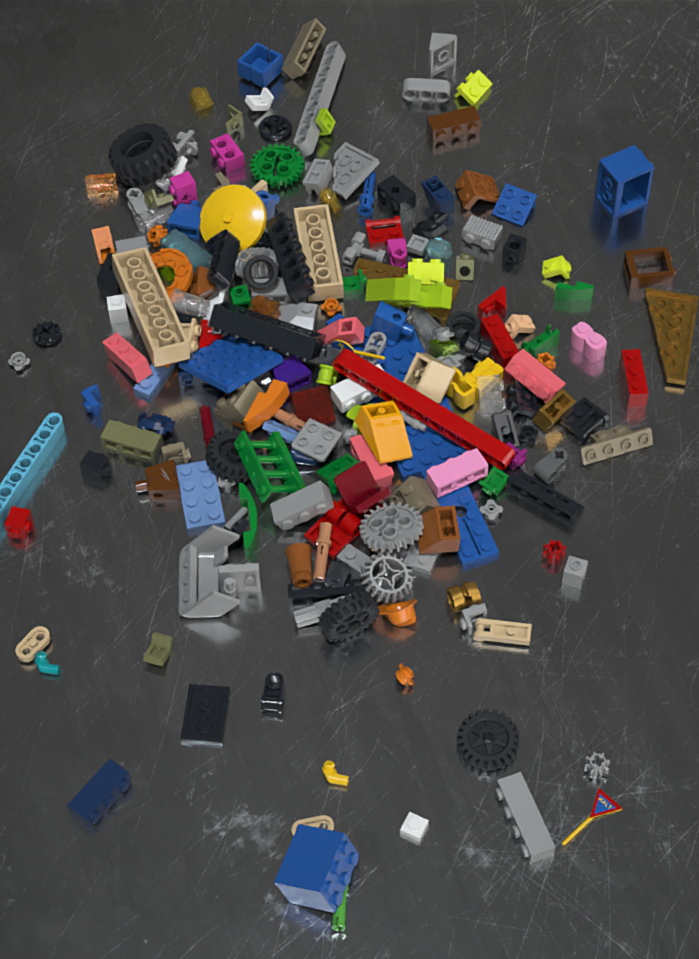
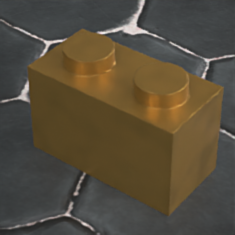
M562 388L537 412L532 420L546 433L570 410L576 401Z

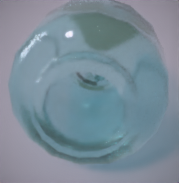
M441 237L432 238L426 246L427 256L431 259H440L441 263L445 260L448 261L453 254V251H451L452 245Z

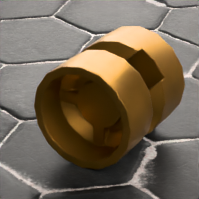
M474 580L462 583L461 587L455 585L446 588L447 600L453 613L464 610L466 606L470 607L475 604H481L480 592Z

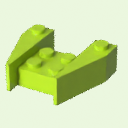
M404 274L403 278L368 279L365 301L378 303L383 301L393 307L451 309L453 287L446 286L444 282H435V285H421V280L415 279L414 275Z

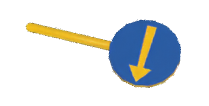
M336 339L331 344V347L345 348L359 355L385 360L384 356L354 350L350 344L343 340Z

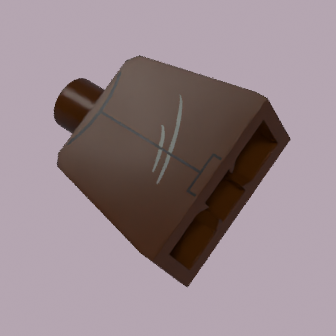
M174 459L146 468V479L135 481L137 492L148 491L151 501L181 500Z

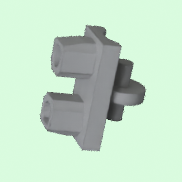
M189 130L188 133L180 131L177 135V142L179 144L173 142L177 151L176 159L182 155L184 157L186 155L194 156L198 153V143L193 138L194 131Z

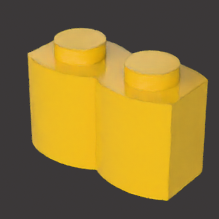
M452 366V368L456 369V372L445 394L452 397L454 403L459 408L465 410L475 403V387L469 380L463 377L459 369Z

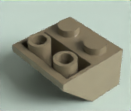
M251 380L234 391L225 393L217 401L213 413L230 421L244 423L243 420L258 392H265L254 380Z
M410 476L386 500L389 506L391 502H394V505L401 502L402 506L408 503L409 508L414 506L416 511L419 510L420 515L434 507H440L427 481L414 476Z

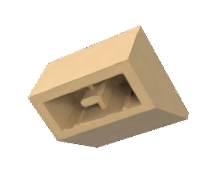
M417 352L403 383L433 401L441 403L456 369L427 353Z

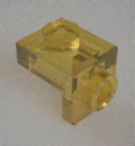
M196 87L191 90L188 96L189 100L193 101L198 112L214 105L206 87Z

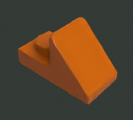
M109 226L91 229L99 264L104 263L108 252L115 254Z

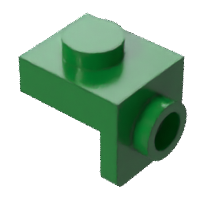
M494 466L484 481L480 480L478 483L483 486L481 490L491 496L493 493L498 496L506 486L509 476Z

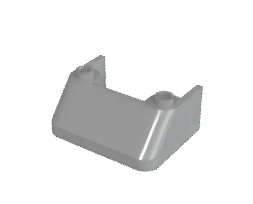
M212 525L181 550L179 556L178 608L181 616L187 618L220 617L240 603L239 599L218 592V566L227 561L229 555L228 546L239 539V534Z

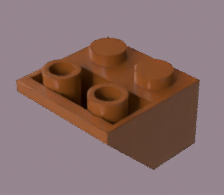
M455 505L434 507L422 514L424 529H422L423 534L419 535V540H417L419 554L459 551L460 533Z

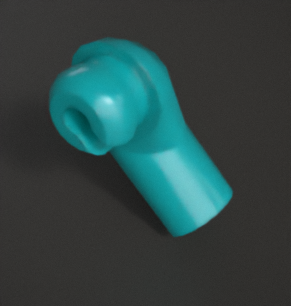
M37 652L34 661L39 671L59 675L60 665L50 664L45 652Z

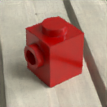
M11 507L4 523L8 536L15 539H26L28 532L30 533L33 528V517L29 509Z

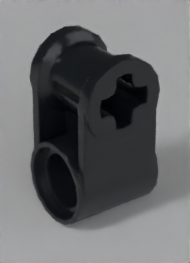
M271 672L265 678L264 691L261 698V712L272 710L282 713L285 687L283 676L279 672ZM274 682L279 683L278 686H271Z

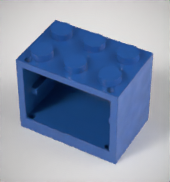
M635 145L599 160L594 196L612 218L648 203L654 171L652 162L648 161L643 152Z
M299 824L274 883L290 903L336 913L338 906L342 903L345 888L350 883L354 866L358 863L359 853L345 833Z

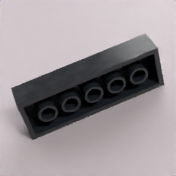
M226 301L213 306L208 325L213 327V330L216 332L224 333L225 331L231 333V337L238 339L243 337L249 343H261L267 349L275 350L276 348L281 350V353L284 355L292 356L293 354L299 356L298 359L306 362L320 356L326 338L325 334Z

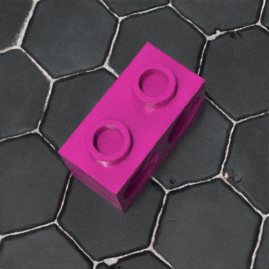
M228 133L210 140L211 148H209V152L213 158H216L219 167L223 168L227 174L245 166L244 154Z

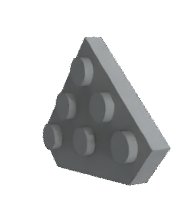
M345 142L334 153L335 166H333L334 184L332 190L338 196L347 199L380 162L377 158Z

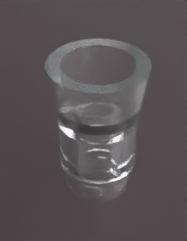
M165 204L135 214L137 228L143 236H147L150 227L167 224L173 209L170 205Z
M178 288L174 289L171 297V303L176 313L207 317L211 304L209 300L184 292Z

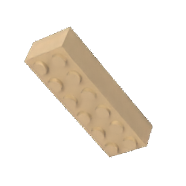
M328 204L293 208L295 229L299 235L297 239L302 244L303 248L301 251L307 258L305 262L311 270L309 274L315 282L313 286L316 293L308 297V302L322 301L329 298H344L343 279Z

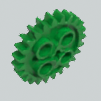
M275 143L274 147L268 144V148L262 146V151L257 150V154H253V159H250L251 176H254L255 181H266L267 186L271 185V189L274 186L280 189L281 185L287 188L288 183L293 186V181L299 182L298 177L302 178V173L305 172L304 156H301L300 151L296 152V148L291 149L290 145L284 147V143L281 146Z

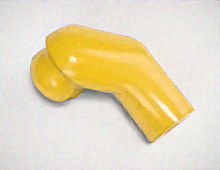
M324 762L322 773L326 780L332 784L347 786L349 776L338 774L334 768V762Z

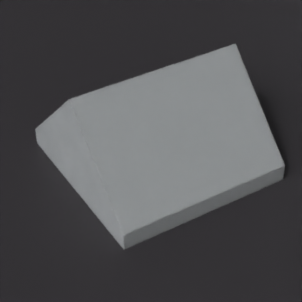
M432 33L429 47L430 75L456 61V35Z

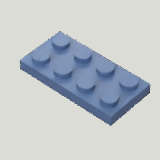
M206 460L176 465L187 532L206 530L212 525L224 526L226 523L217 478L214 475V471L209 470Z

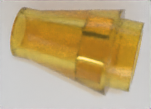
M331 188L322 190L319 194L320 201L323 204H328L329 209L334 214L341 211L342 207L335 191L331 190Z

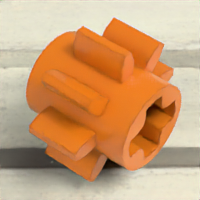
M162 225L150 227L147 233L148 242L153 243L154 247L166 245L169 238L167 229H163Z
M547 352L538 353L537 360L551 372L552 369H556L554 356Z

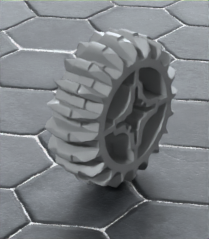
M251 247L238 252L233 272L237 276L244 278L243 270L245 264L249 259L258 255H265L273 259L278 269L279 265L274 250L266 249L265 247ZM256 262L251 267L250 275L253 279L271 276V269L265 262Z
M389 551L384 555L381 552L377 556L373 554L370 560L365 561V566L361 568L360 579L363 580L361 585H368L365 590L368 593L370 592L373 598H377V603L383 600L386 605L389 603V600L392 604H395L397 600L402 601L404 596L409 594V590L413 586L411 583L414 577L410 576L412 570L407 569L409 563L404 564L402 562L404 560L403 557L397 559L396 553L393 556H390ZM379 566V574L373 577V569ZM400 579L401 586L395 590V582Z

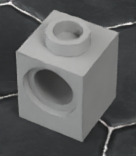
M569 555L563 572L562 584L581 589L586 576L588 561Z

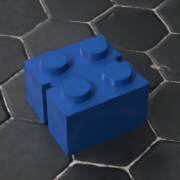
M258 42L237 60L238 76L248 81L252 80V83L262 88L268 86L283 71L281 69L283 66V55L272 49L269 51L268 47Z

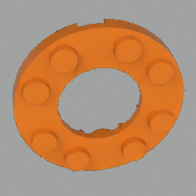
M163 248L153 254L149 252L156 269L169 267L174 270V281L170 287H166V292L172 304L178 302L187 292L193 280L194 273L191 262L183 252L177 249Z

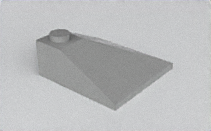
M292 303L267 308L264 314L315 331L318 321V304ZM275 348V350H272L276 353H281L279 349Z

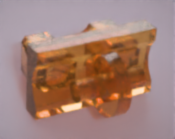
M109 172L85 176L87 194L100 192L101 195L104 192L118 191L116 173Z
M257 295L252 299V306L248 308L277 319L281 315L278 310L281 304L278 301L268 300L262 295Z

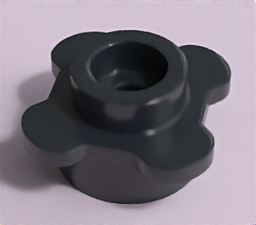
M531 425L522 426L520 428L521 433L517 436L518 440L534 444L538 430Z

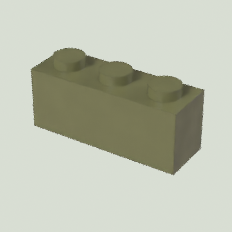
M109 420L100 437L102 447L151 462L156 461L161 447H163L162 434L140 429L137 426L127 425L121 421Z

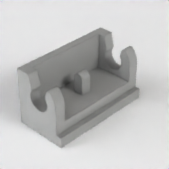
M314 159L302 182L309 195L312 194V190H315L318 197H323L333 177V168L330 160Z

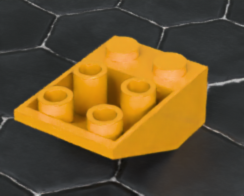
M388 401L361 406L355 418V423L379 464L412 458L413 455L403 417L395 402Z

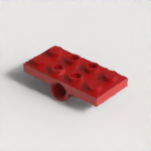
M342 498L338 502L334 500V508L323 513V517L304 534V539L317 548L316 539L319 538L320 523H331L330 540L332 544L329 547L328 557L332 560L360 535L359 526L362 525L361 520L365 519V514L370 515V511L364 514L349 512ZM381 503L377 505L374 504L369 508L371 510L376 511V506L382 508L383 505Z

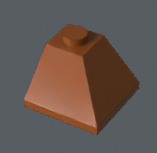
M202 266L197 268L193 275L191 286L185 295V306H199L210 298L215 290H218L207 279L209 268Z

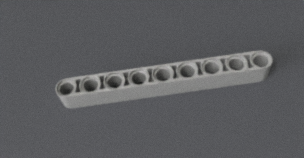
M337 41L329 43L325 49L293 141L298 151L304 157L312 154L321 132L315 120L320 109L326 108L328 110L346 58V54Z

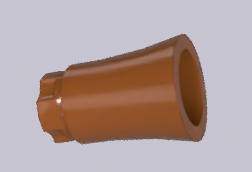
M306 543L291 544L285 549L284 553L288 561L293 586L301 589L307 588L312 583L313 577L311 566L312 548Z

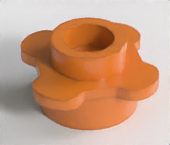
M329 298L321 305V310L326 311L327 315L332 317L336 312L342 310V306L339 305L336 299Z
M402 663L399 664L400 669L395 672L397 679L403 685L409 683L412 686L414 684L412 681L414 677L412 670L408 666L404 667Z

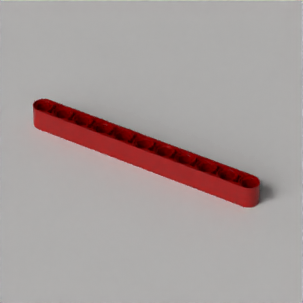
M345 348L342 349L332 362L333 368L342 375L385 401H394L400 410L466 450L471 451L477 448L485 461L496 468L505 470L516 455L510 446Z

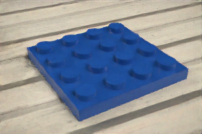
M228 333L222 337L223 339L215 340L212 345L203 347L190 355V359L179 361L178 363L179 368L226 393H230L281 364L283 356L260 344L249 343L246 338L241 337V339L231 337V333Z

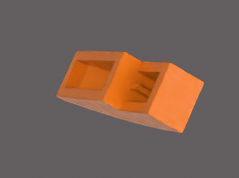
M273 379L266 393L258 392L243 420L246 432L250 433L260 427L280 409L290 394L286 382Z

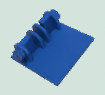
M506 183L492 215L523 226L531 208L534 209L536 206L535 200L537 195Z

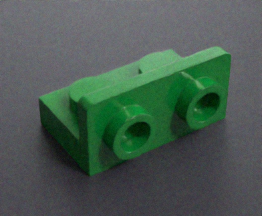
M347 453L316 471L319 479L328 484L330 493L335 494L339 491L334 483V477L359 461Z

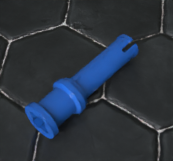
M374 171L365 179L363 194L359 198L360 205L357 212L363 217H369L373 212L372 205L375 200L373 191L377 176Z

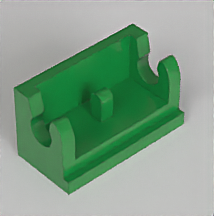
M551 324L546 326L545 332L529 343L524 341L519 351L524 349L537 359L538 353H546L559 343L560 331L556 328L552 332Z

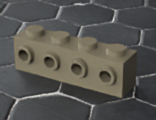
M316 18L302 26L281 68L292 80L305 74L326 31V28Z

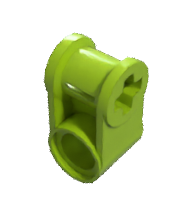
M320 364L319 368L321 369L316 383L327 386L337 384L340 373L333 366Z

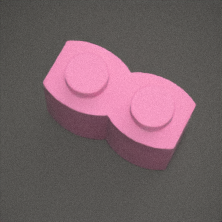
M579 322L572 327L570 343L573 348L583 352L584 356L593 363H597L605 357L607 341L602 335L594 332L585 322Z

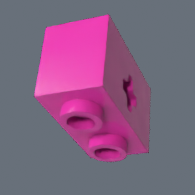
M189 171L169 178L170 186L168 188L174 198V201L171 202L173 207L177 208L181 203L189 205L192 200L198 201L196 182Z

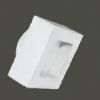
M409 812L400 829V833L420 842L429 824V820Z

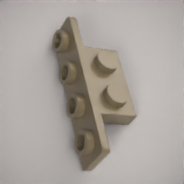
M617 425L609 430L597 431L595 434L590 435L592 444L580 447L581 462L583 465H587L653 445L652 430L650 427L632 432L625 425Z

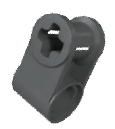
M559 447L553 449L547 456L537 462L533 468V473L545 483H551L566 468L567 451Z

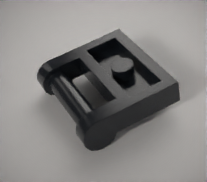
M583 397L559 419V423L576 435L579 441L585 442L595 429L609 420V416L587 398ZM595 415L597 418L582 430L580 427Z

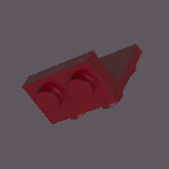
M359 461L334 477V483L347 509L352 513L364 514L370 510L369 507L382 503L385 497L390 494L387 487L377 485L366 461Z

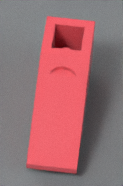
M357 317L339 319L316 332L326 335L324 345H331L336 339L354 345L364 343L365 327Z

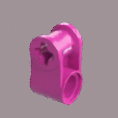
M405 238L387 239V249L391 265L406 268L407 249Z

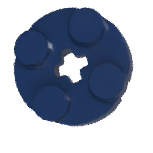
M147 413L138 414L137 427L140 429H154L157 434H166V431L171 432L174 430L175 420L172 421L170 417L155 413L152 416H147Z

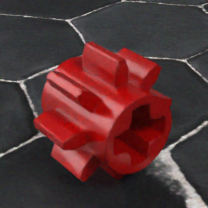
M550 540L548 545H543L544 552L542 558H546L548 564L556 563L558 565L561 559L565 560L566 546H562L560 540Z

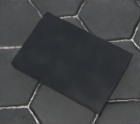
M189 684L180 739L181 743L223 745L230 687Z

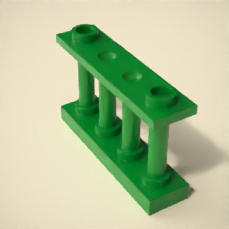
M241 431L234 445L261 503H265L271 493H288L290 495L306 487L280 432L273 431L267 441H250L246 432ZM254 448H266L270 455H256ZM261 463H274L277 470H263ZM268 478H281L284 485H271Z

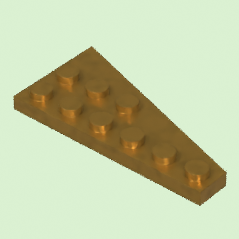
M358 258L353 270V275L357 276L358 269H362V274L366 275L367 280L403 278L404 274H408V269L362 258ZM444 277L446 286L453 287L451 309H414H420L426 312L427 316L435 317L441 320L440 323L446 325L460 287V281Z
M645 288L644 293L666 382L685 385L699 296Z

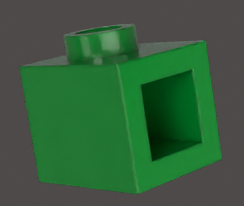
M246 284L229 288L230 302L232 304L252 310V302Z

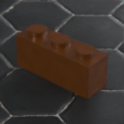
M475 106L427 117V131L433 143L480 132L481 118Z

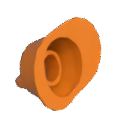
M417 599L378 606L380 611L378 615L385 614L390 623L395 626L402 627L413 624L416 621L414 604L417 602Z

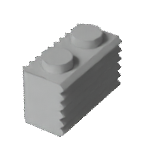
M471 215L462 229V239L467 243L480 245L484 249L495 250L502 238L503 226Z

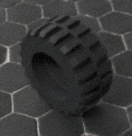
M144 123L136 125L132 129H127L125 133H121L118 139L113 141V146H110L108 153L109 163L119 180L125 185L133 187H144L147 184L155 183L158 179L161 180L165 174L170 172V168H173L177 157L176 148L167 131L153 123L150 125Z

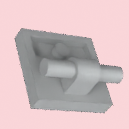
M249 562L239 565L226 564L218 566L221 592L225 593V595L235 598L237 592L261 590L259 563Z

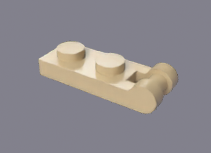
M478 618L475 620L476 631L473 634V639L477 642L493 641L530 646L532 624ZM488 628L490 632L484 631V629Z

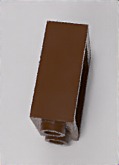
M667 247L628 250L624 253L623 265L630 289L672 285L673 278L676 277V269L672 267V255L668 253ZM663 260L665 271L638 274L635 263Z

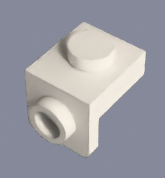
M263 88L260 95H247L245 102L252 111H268L274 96L267 88Z

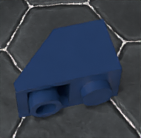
M436 175L421 182L428 203L434 212L439 211L447 214L454 212L455 197Z

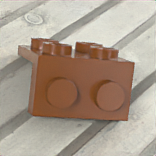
M465 170L455 183L462 206L467 210H470L478 199L497 203L500 197L495 180L489 175Z

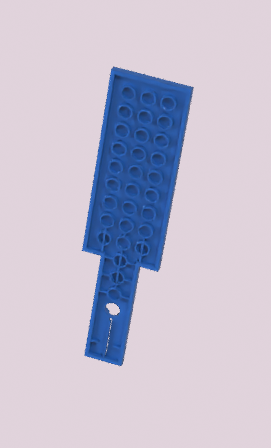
M407 315L405 323L412 326ZM371 326L366 327L364 330V343L351 345L354 350L363 352L371 336ZM413 330L411 337L400 334L396 342L386 339V347L381 355L385 357V360L379 359L377 363L380 364L385 372L402 382L416 353H425L415 330ZM444 395L442 402L438 404L453 412L446 395ZM377 396L371 399L368 402V404H376L387 401ZM404 422L413 456L409 459L394 461L403 481L407 480L410 476H421L422 479L426 480V470L430 467L438 466L450 458L462 455L468 450L430 427H427L426 431L423 432L419 429H413L412 425ZM468 485L439 498L436 497L440 506L455 505V507H463L467 511L464 517L459 518L457 516L460 545L459 551L455 552L462 568L499 556V550Z

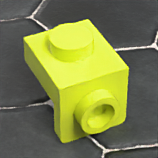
M562 255L543 261L542 275L545 279L562 274L565 280L569 279L571 265Z

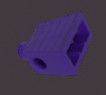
M295 355L285 358L283 356V362L271 369L272 378L286 382L290 393L312 384L311 371Z

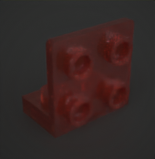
M327 385L289 395L297 418L307 422L309 418L321 424L336 421Z

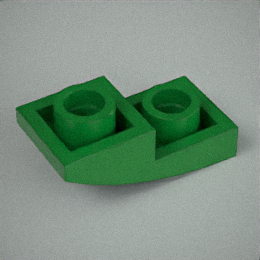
M579 281L576 282L575 286L557 282L555 299L565 301L592 300L594 285Z

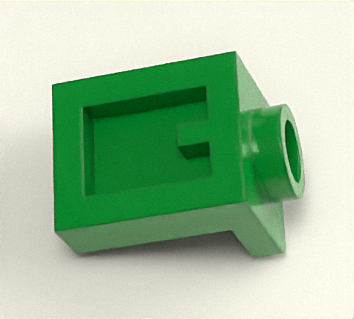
M358 269L357 276L342 277L344 296L364 293V286H367L366 275L362 274V269Z

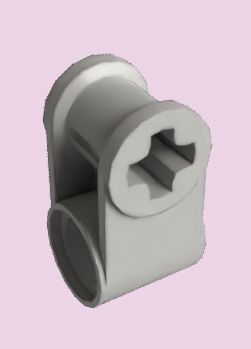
M130 188L126 194L129 200L128 207L136 220L141 221L154 215V210H149L148 205L145 203L141 190Z

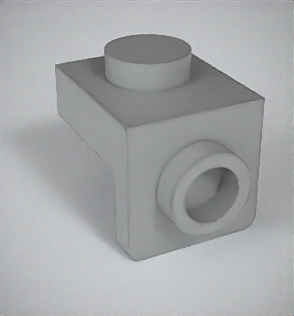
M475 604L462 610L459 623L461 629L465 630L468 636L472 635V624L475 623L476 619H487L485 604Z

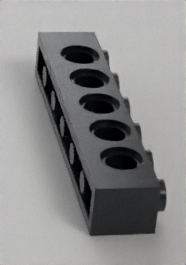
M280 212L266 222V227L288 295L298 304L316 293L313 286L315 282L309 274L311 270L305 262L307 258L301 251L303 247L297 239L299 235L293 227L295 223L290 216L287 217L283 212Z

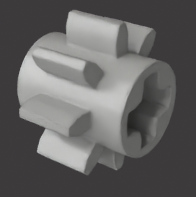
M593 751L591 758L585 757L586 765H584V771L589 772L590 778L598 777L601 779L603 773H609L608 766L610 765V760L605 759L604 753L596 754Z

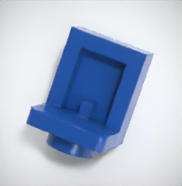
M95 384L81 392L83 407L94 418L101 414L99 403L96 401L101 395L99 386Z

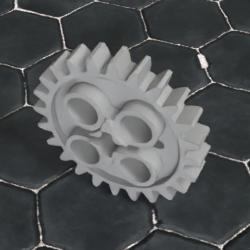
M391 502L390 506L384 503L382 508L376 506V511L370 509V515L365 514V519L361 520L362 525L359 526L361 539H363L364 544H367L368 548L373 547L374 551L381 549L382 553L386 549H389V553H392L393 549L400 552V547L407 549V544L414 545L413 540H419V535L423 534L422 529H424L422 515H420L419 510L416 511L414 506L409 508L408 503L402 506L401 502L397 505Z

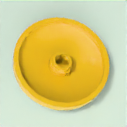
M227 185L221 187L207 198L202 207L200 231L205 242H207L211 237L227 229L240 240L238 252L245 248L254 247L262 237L266 227L267 215L264 203L254 191L245 186Z

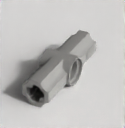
M345 595L332 600L326 599L314 603L312 606L293 611L298 628L319 622L322 612H325L327 607H331L330 604L333 602L337 603L339 598L343 599Z

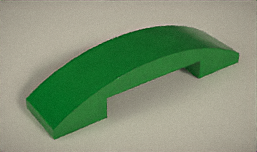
M239 483L241 508L249 509L251 531L243 532L245 557L247 559L251 557L257 543L258 518L255 502L250 491L243 483Z

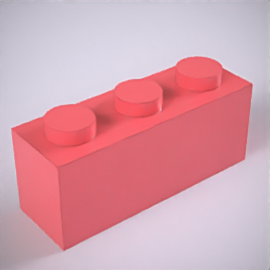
M117 332L102 342L108 357L135 382L140 383L152 374L147 358Z
M524 349L514 355L504 369L545 403L551 400L566 384Z
M362 434L350 437V450L354 458L358 461H366L378 486H391L392 477H394L392 467H388L387 463L379 464Z

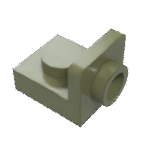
M154 189L143 193L144 201L148 205L149 210L174 201L172 194L165 196V193L156 195Z

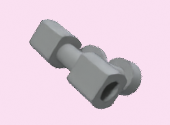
M356 232L351 240V247H347L342 255V262L352 265L357 256L361 258L362 255L375 258L376 262L385 263L388 252L381 249L378 252L366 249L364 244L366 242V235Z

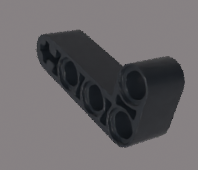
M227 229L211 237L204 246V249L212 255L207 279L221 291L226 289L231 282L240 246V240Z

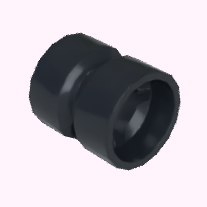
M467 330L458 344V351L467 356L471 354V358L478 362L484 361L490 352L492 342L484 337L478 338V334Z

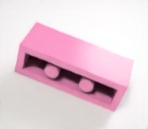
M477 448L471 451L468 450L462 455L450 458L438 466L430 467L426 470V481L435 496L439 498L487 476L488 463Z

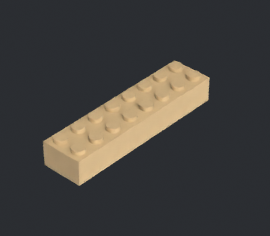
M147 247L112 254L113 272L153 366L157 367L190 359V343Z

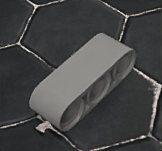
M407 78L403 82L402 97L410 101L447 102L450 98L451 84L447 80Z

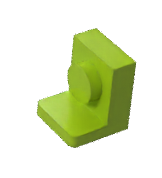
M326 108L320 109L315 120L321 129L319 136L331 134L336 123Z

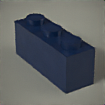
M109 759L67 804L69 813L88 828L92 824H96L101 819L102 813L114 805L118 795L129 788L131 782L129 772Z

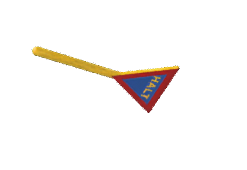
M598 788L591 815L562 842V845H566L593 818L623 810V808Z

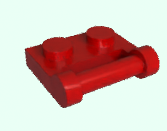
M399 215L388 219L365 220L370 248L387 246V239L404 238ZM395 225V227H388V228H381V229H373V230H372L373 227H381V226Z

